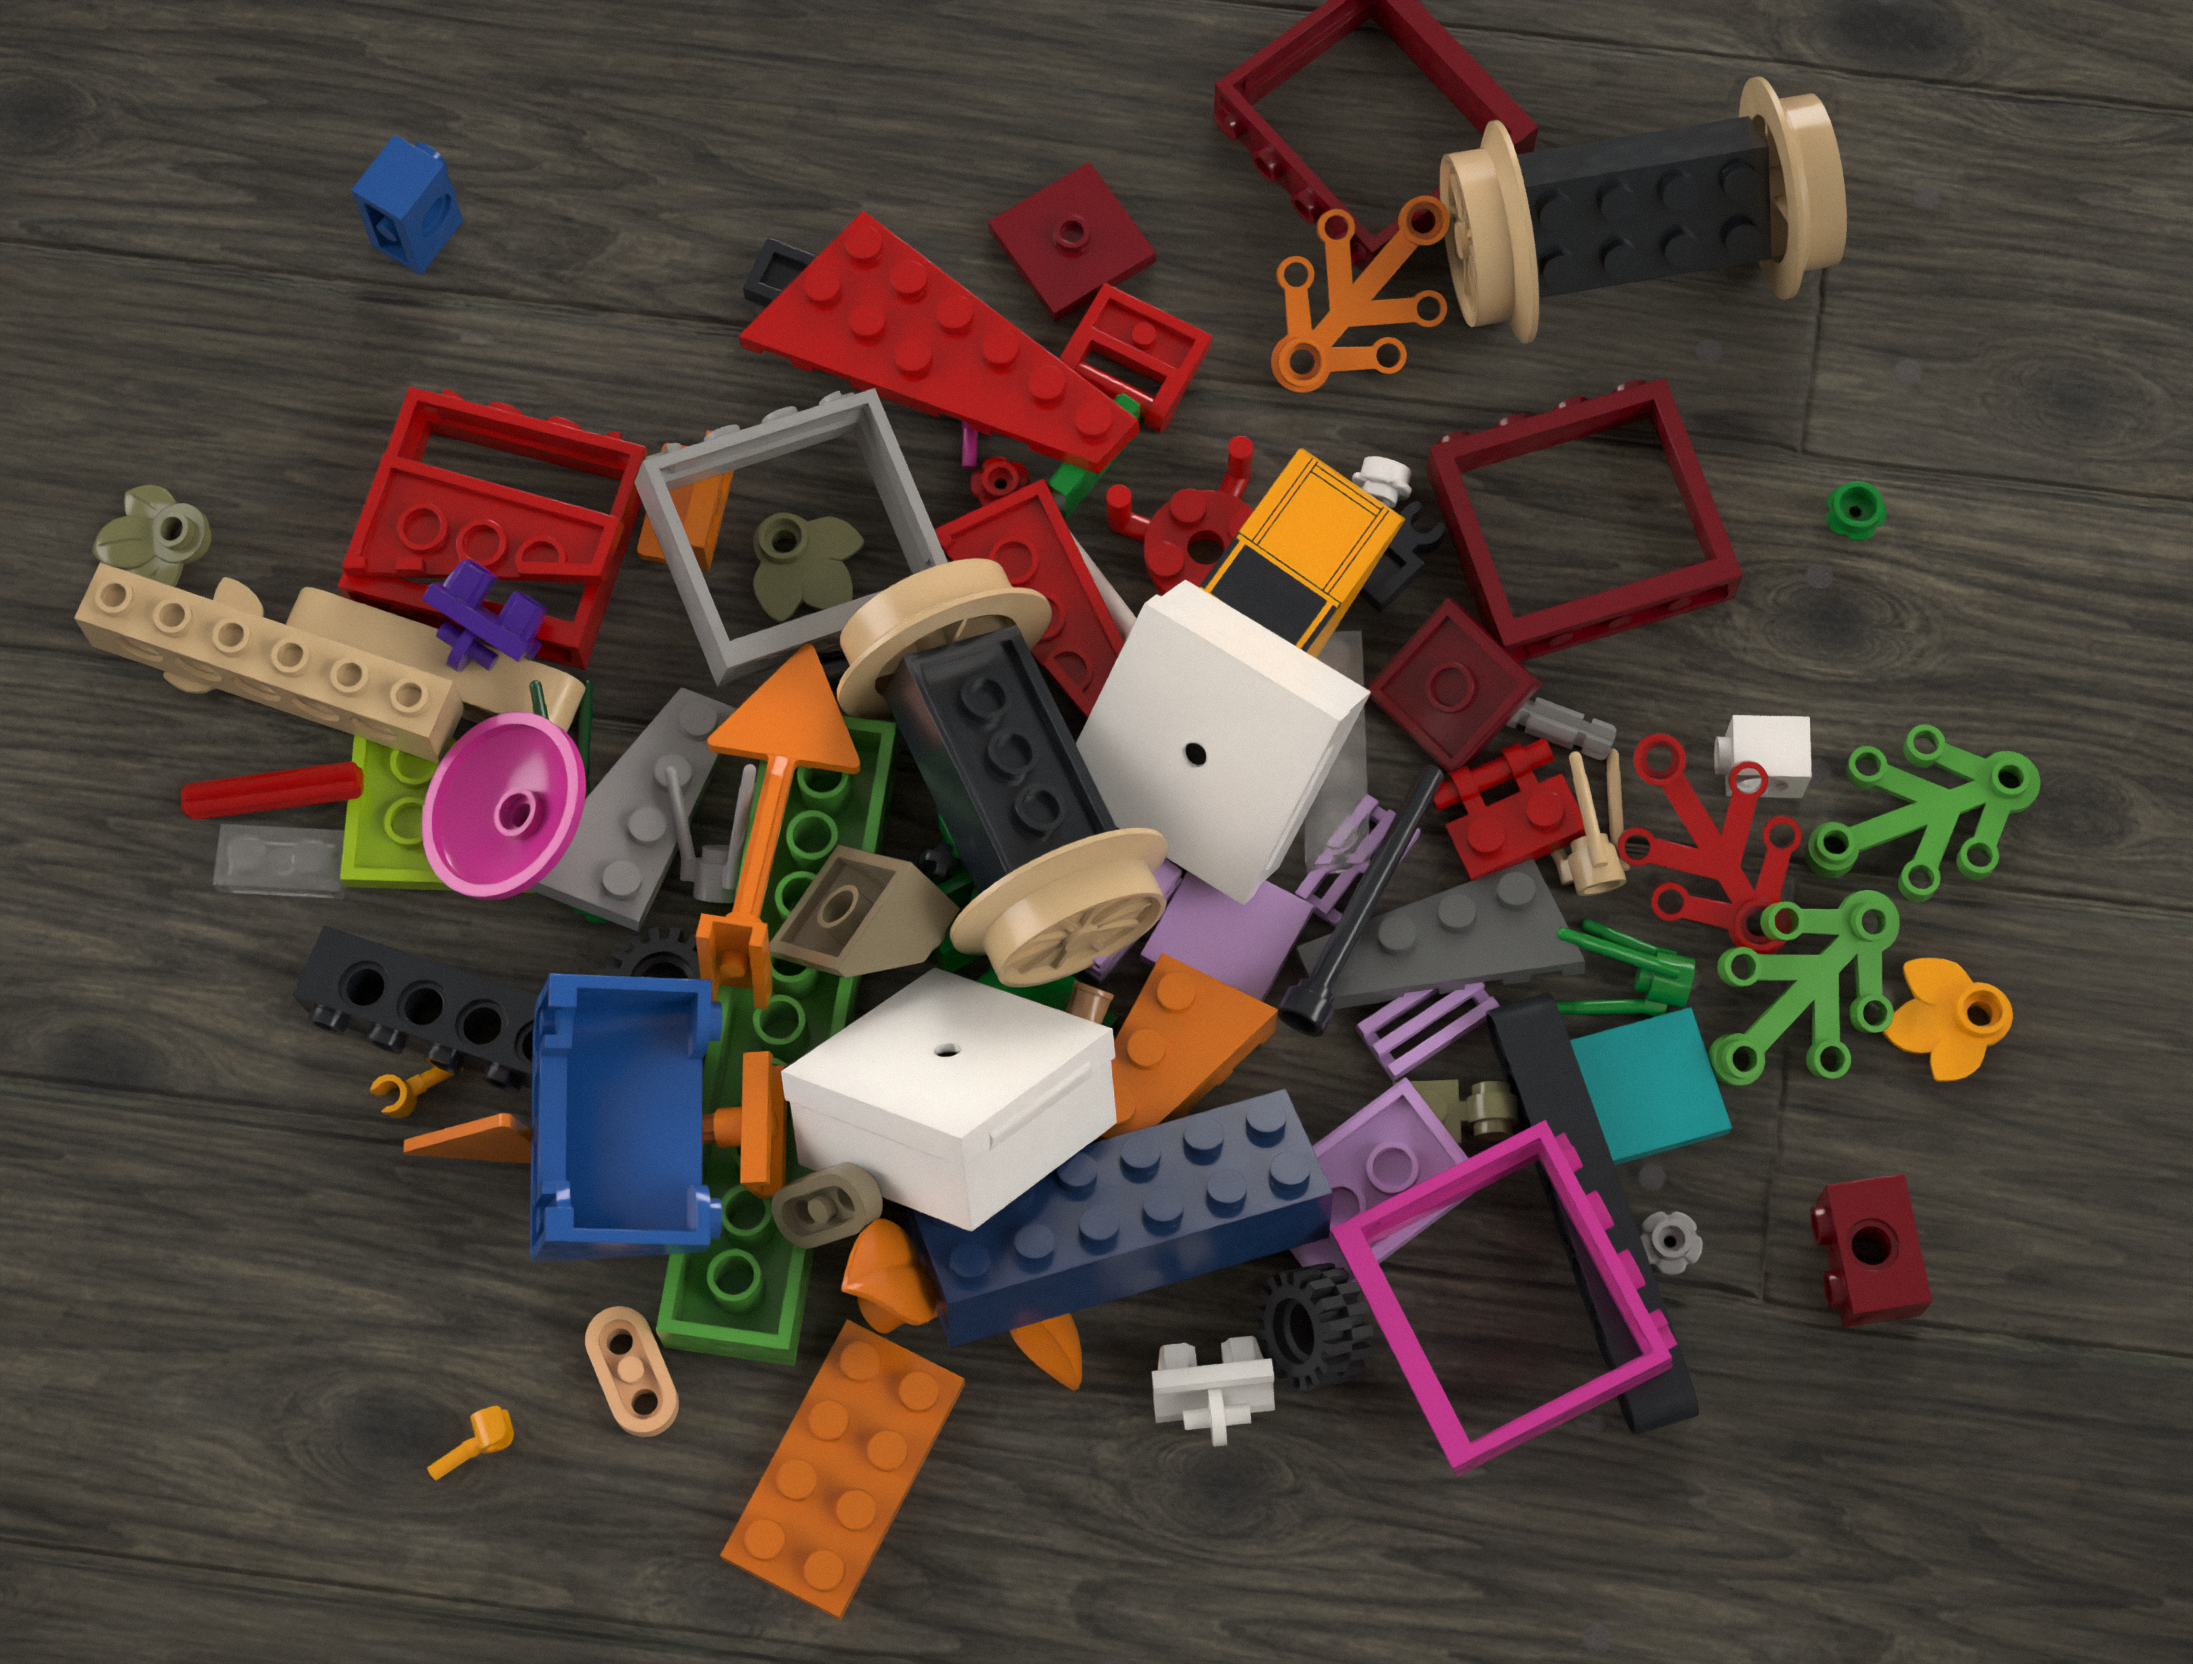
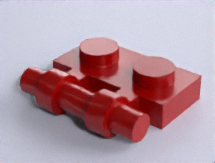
M1545 738L1524 747L1519 742L1501 749V757L1469 770L1467 765L1453 770L1449 772L1450 779L1442 782L1432 801L1438 812L1461 802L1466 816L1452 821L1445 826L1470 881L1531 858L1537 860L1569 846L1572 841L1586 836L1580 809L1563 774L1561 773L1538 783L1532 771L1555 761ZM1513 779L1519 791L1518 793L1485 806L1480 793Z

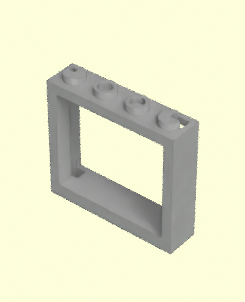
M875 388L858 394L851 392L845 395H841L839 390L824 397L819 402V406L800 412L794 406L785 407L765 416L762 419V424L740 430L739 425L736 424L724 426L705 436L704 442L682 448L680 443L667 444L663 452L647 456L646 460L642 462L634 483L717 687L780 667L806 643L812 644L816 653L840 647V636L847 622L863 605L882 591L729 641L670 496V490L854 433L912 574L914 575L931 567L948 563Z

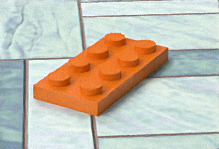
M847 1319L720 1555L722 1560L841 1621L965 1386V1379Z

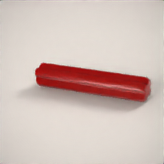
M348 761L192 782L186 784L181 790V807L184 814L189 815L191 819L200 820L357 799L364 793V773L362 768L358 767L355 762Z

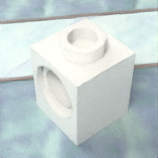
M1733 715L1725 737H1716L1714 748L1715 774L1725 775L1726 796L1731 797L1732 794L1728 782V776L1732 767L1740 761L1753 760L1758 762L1768 775L1767 789L1760 797L1802 798L1812 777L1810 717ZM1752 768L1741 770L1736 777L1737 787L1744 792L1754 791L1761 781L1758 771Z

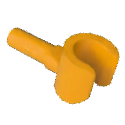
M433 1067L405 1081L395 1075L386 1074L378 1077L373 1082L370 1092L378 1097L388 1094L392 1089L399 1087L400 1097L398 1101L391 1106H387L381 1112L393 1118H403L413 1112L417 1104L418 1095L455 1074L437 1067Z
M491 1406L472 1414L470 1420L475 1437L462 1442L461 1445L428 1466L427 1470L431 1477L437 1481L471 1457L474 1458L480 1453L497 1452L510 1446L514 1438V1431L508 1411L502 1410L499 1406Z

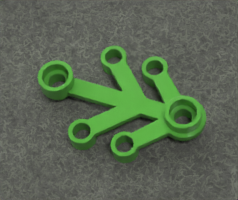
M1926 724L1919 725L1910 731L1903 745L1904 756L1908 762L1920 768L1935 765L1970 782L1953 789H1947L1888 765L1884 754L1875 747H1859L1851 754L1846 764L1845 773L1848 781L1857 788H1875L1912 804L1851 827L1838 822L1821 824L1811 833L1805 846V860L1814 873L1825 878H1838L1851 870L1859 852L1926 828L1914 859L1905 865L1898 879L1899 890L1905 898L1913 902H1923L1934 895L1940 884L1941 876L1938 867L1959 815L1984 806L1974 837L1968 839L1963 844L1957 855L1956 863L1959 871L1965 877L1972 880L1985 879L1993 872L1999 861V852L1996 846L2008 815L2021 812L2034 802L2040 790V776L2035 765L2027 757L2019 753L2001 751L1984 759L1945 743L1943 734L1936 727ZM1919 738L1927 739L1934 745L1935 752L1922 754L1916 750L1913 741ZM1859 760H1869L1875 765L1877 773L1872 776H1865L1857 770L1855 763ZM2003 772L2013 774L2019 781V787L2014 789L2004 787L1999 781L1998 774ZM1829 837L1840 839L1845 846V852L1841 854L1828 852L1824 847L1823 840ZM1971 850L1983 852L1987 856L1988 865L1984 867L1974 866L1969 862L1967 852ZM1912 872L1925 874L1929 879L1930 887L1926 889L1914 887L1910 883L1908 875Z
M1863 890L1850 894L1843 900L1838 909H1801L1795 903L1786 901L1771 904L1763 911L1760 921L1761 928L1764 934L1773 941L1793 940L1801 933L1836 935L1818 955L1757 954L1754 950L1747 947L1732 948L1721 955L1717 965L1718 974L1721 980L1729 986H1749L1756 981L1793 982L1744 1034H1726L1717 1038L1712 1043L1708 1051V1058L1717 1081L1729 1086L1747 1085L1754 1082L1763 1072L1765 1066L1764 1052L1810 1003L1812 1010V1046L1806 1055L1807 1067L1814 1076L1821 1079H1835L1843 1076L1850 1067L1851 1055L1846 1045L1840 1042L1839 972L1853 958L1855 962L1857 998L1851 1003L1849 1008L1851 1024L1862 1033L1882 1032L1891 1025L1894 1010L1890 1001L1882 995V951L1891 946L1899 932L1900 920L1893 902L1884 894L1873 890ZM1779 910H1784L1791 918V927L1785 934L1781 933L1775 926L1774 920ZM1867 910L1873 912L1877 917L1878 926L1873 934L1866 932L1862 926V917ZM1737 955L1745 958L1748 963L1747 975L1742 979L1737 978L1731 969L1732 961ZM1868 1002L1874 1003L1879 1010V1018L1874 1025H1869L1863 1016L1864 1007ZM1739 1047L1744 1048L1750 1058L1748 1067L1742 1072L1734 1066L1732 1059L1735 1050ZM1827 1047L1834 1051L1837 1059L1836 1065L1831 1071L1825 1070L1820 1062L1821 1053Z

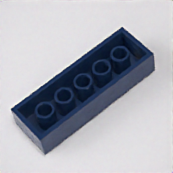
M1286 1089L1088 1144L972 1232L907 1207L909 1237L917 1250L918 1262L924 1264L926 1268L925 1273L934 1286L936 1293L935 1310L951 1348L1329 1238L1333 1192Z

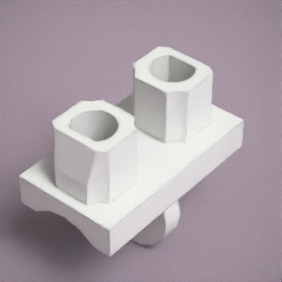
M1253 1336L1229 1338L1221 1343L1223 1364L1197 1366L1195 1346L1187 1343L1163 1345L1159 1352L1158 1371H1152L1156 1423L1184 1420L1185 1430L1210 1428L1213 1446L1227 1445L1226 1426L1251 1423V1413L1275 1410L1272 1358L1263 1359L1257 1340Z

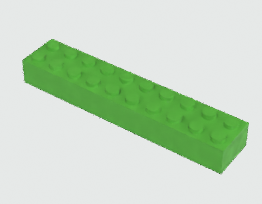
M842 716L860 759L861 769L857 774L804 766L795 768L760 915V920L768 926L769 943L837 845L883 855L901 750L897 723ZM760 760L737 889L768 764L765 760ZM770 954L773 988L768 1010L754 1007L752 989L720 984L716 1001H720L722 1004V1032L720 1040L709 1041L702 1081V1114H715L717 1108L742 1107L743 1053L769 1051L773 1054L772 1066L784 1065L788 1067L852 1024L855 1018L862 975L845 978L779 959ZM787 1101L785 1186L798 1177L816 1172L798 1163L789 1101ZM716 1143L702 1144V1185L708 1186L710 1198H719L721 1200V1232L719 1239H710V1246L705 1252L670 1254L656 1332L665 1348L795 1366L815 1247L803 1249L789 1242L779 1231L774 1221L771 1210L772 1198L759 1199L740 1184L741 1147L719 1148Z

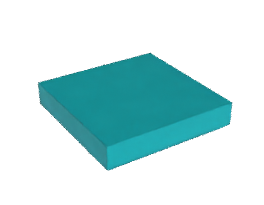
M1691 1007L1570 1040L1614 1165L1730 1133L1732 1126Z

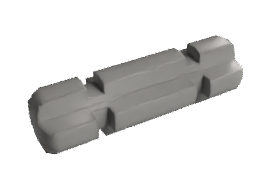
M1539 697L1536 698L1535 702L1528 700L1506 724L1512 728H1516L1517 724L1526 726L1525 733L1545 738L1547 741L1571 750L1573 745L1582 747V754L1598 760L1606 759L1616 737V728L1612 724L1593 718L1592 723L1583 720L1585 714Z

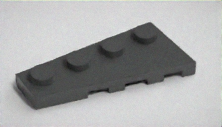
M1531 858L1369 919L1331 990L1334 995L1331 1005L1334 1009L1389 1002L1398 997H1404L1405 993L1438 989L1439 994L1452 993L1456 990H1465V984L1502 979L1503 985L1529 982L1530 975L1561 971L1562 977L1585 974V959L1577 945L1557 938L1556 932L1559 928H1569L1534 859ZM1332 933L1296 947L1297 960L1306 979L1309 978Z

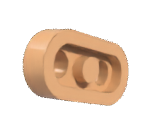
M615 1306L601 1311L592 1319L587 1328L585 1345L612 1414L621 1428L629 1434L638 1437L658 1435L669 1428L674 1422L679 1409V1397L653 1332L646 1319L632 1308ZM620 1334L631 1336L633 1338V1345L627 1353L617 1355L610 1351V1343L614 1337ZM643 1394H652L658 1399L656 1409L647 1415L636 1413L634 1411V1404L637 1398Z

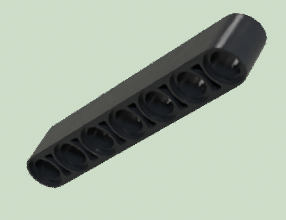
M1547 992L1487 1010V1028L1504 1080L1510 1084L1511 1094L1518 1097V1114L1522 1131L1546 1120L1554 1137L1565 1132L1583 1165V1168L1574 1172L1585 1195L1595 1190L1598 1192L1613 1220L1614 1226L1605 1231L1617 1254L1628 1249L1644 1278L1646 1285L1637 1289V1293L1648 1313L1657 1309L1661 1310L1678 1344L1668 1349L1672 1356L1671 1369L1616 1396L1630 1432L1633 1435H1638L1699 1416V1405L1693 1382L1553 996ZM1538 1160L1534 1162L1607 1372H1610L1641 1356L1642 1353L1543 1166Z

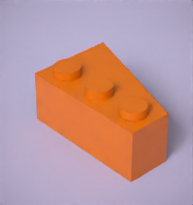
M1161 953L1114 1041L1115 1058L1111 1060L1117 1123L1091 1143L1188 1116L1190 1109L1216 1085L1219 1086L1233 1073V1069L1259 1044L1262 1045L1276 1032L1279 1010Z

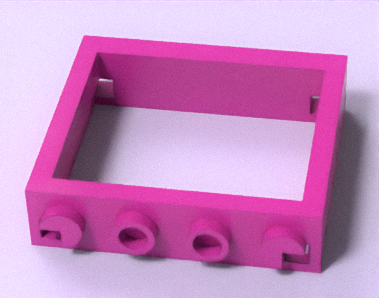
M1546 1120L1331 1228L1337 1245L1355 1280L1361 1287V1292L1368 1302L1456 1477L1671 1369L1672 1356L1668 1349L1678 1345L1661 1310L1657 1309L1648 1313L1636 1290L1645 1286L1646 1283L1631 1253L1626 1249L1617 1254L1605 1231L1612 1228L1614 1223L1600 1195L1596 1190L1585 1195L1574 1172L1583 1168V1165L1574 1146L1570 1144L1565 1132L1554 1137ZM1539 1160L1642 1355L1470 1442L1382 1272L1370 1245Z

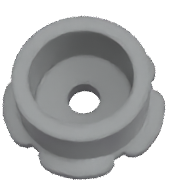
M1677 1211L1671 1215H1666L1664 1212H1656L1650 1215L1641 1226L1643 1234L1640 1237L1649 1263L1659 1273L1666 1275L1680 1274L1685 1271L1686 1265L1694 1264L1698 1261L1702 1253L1703 1242L1701 1237L1696 1235L1697 1226L1695 1222L1686 1214ZM1668 1236L1673 1237L1676 1240V1245L1672 1248L1667 1247L1664 1244V1238Z

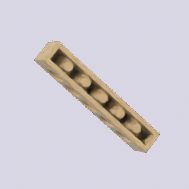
M101 562L74 617L92 647L438 764L444 758L465 709L452 680Z

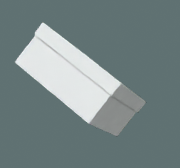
M1184 580L1160 597L1156 594L1144 603L1076 742V746L1116 827L1119 829L1150 828L1161 832L1168 844L1166 858L1244 906L1255 896L1259 886L1281 865L1371 692L1189 581Z
M935 967L781 1071L784 1097L791 1105L799 1165L819 1171L844 1162L857 1164L874 1176L880 1186L882 1197L971 1232L1117 1123L1111 1060L1115 1058L1112 1028Z

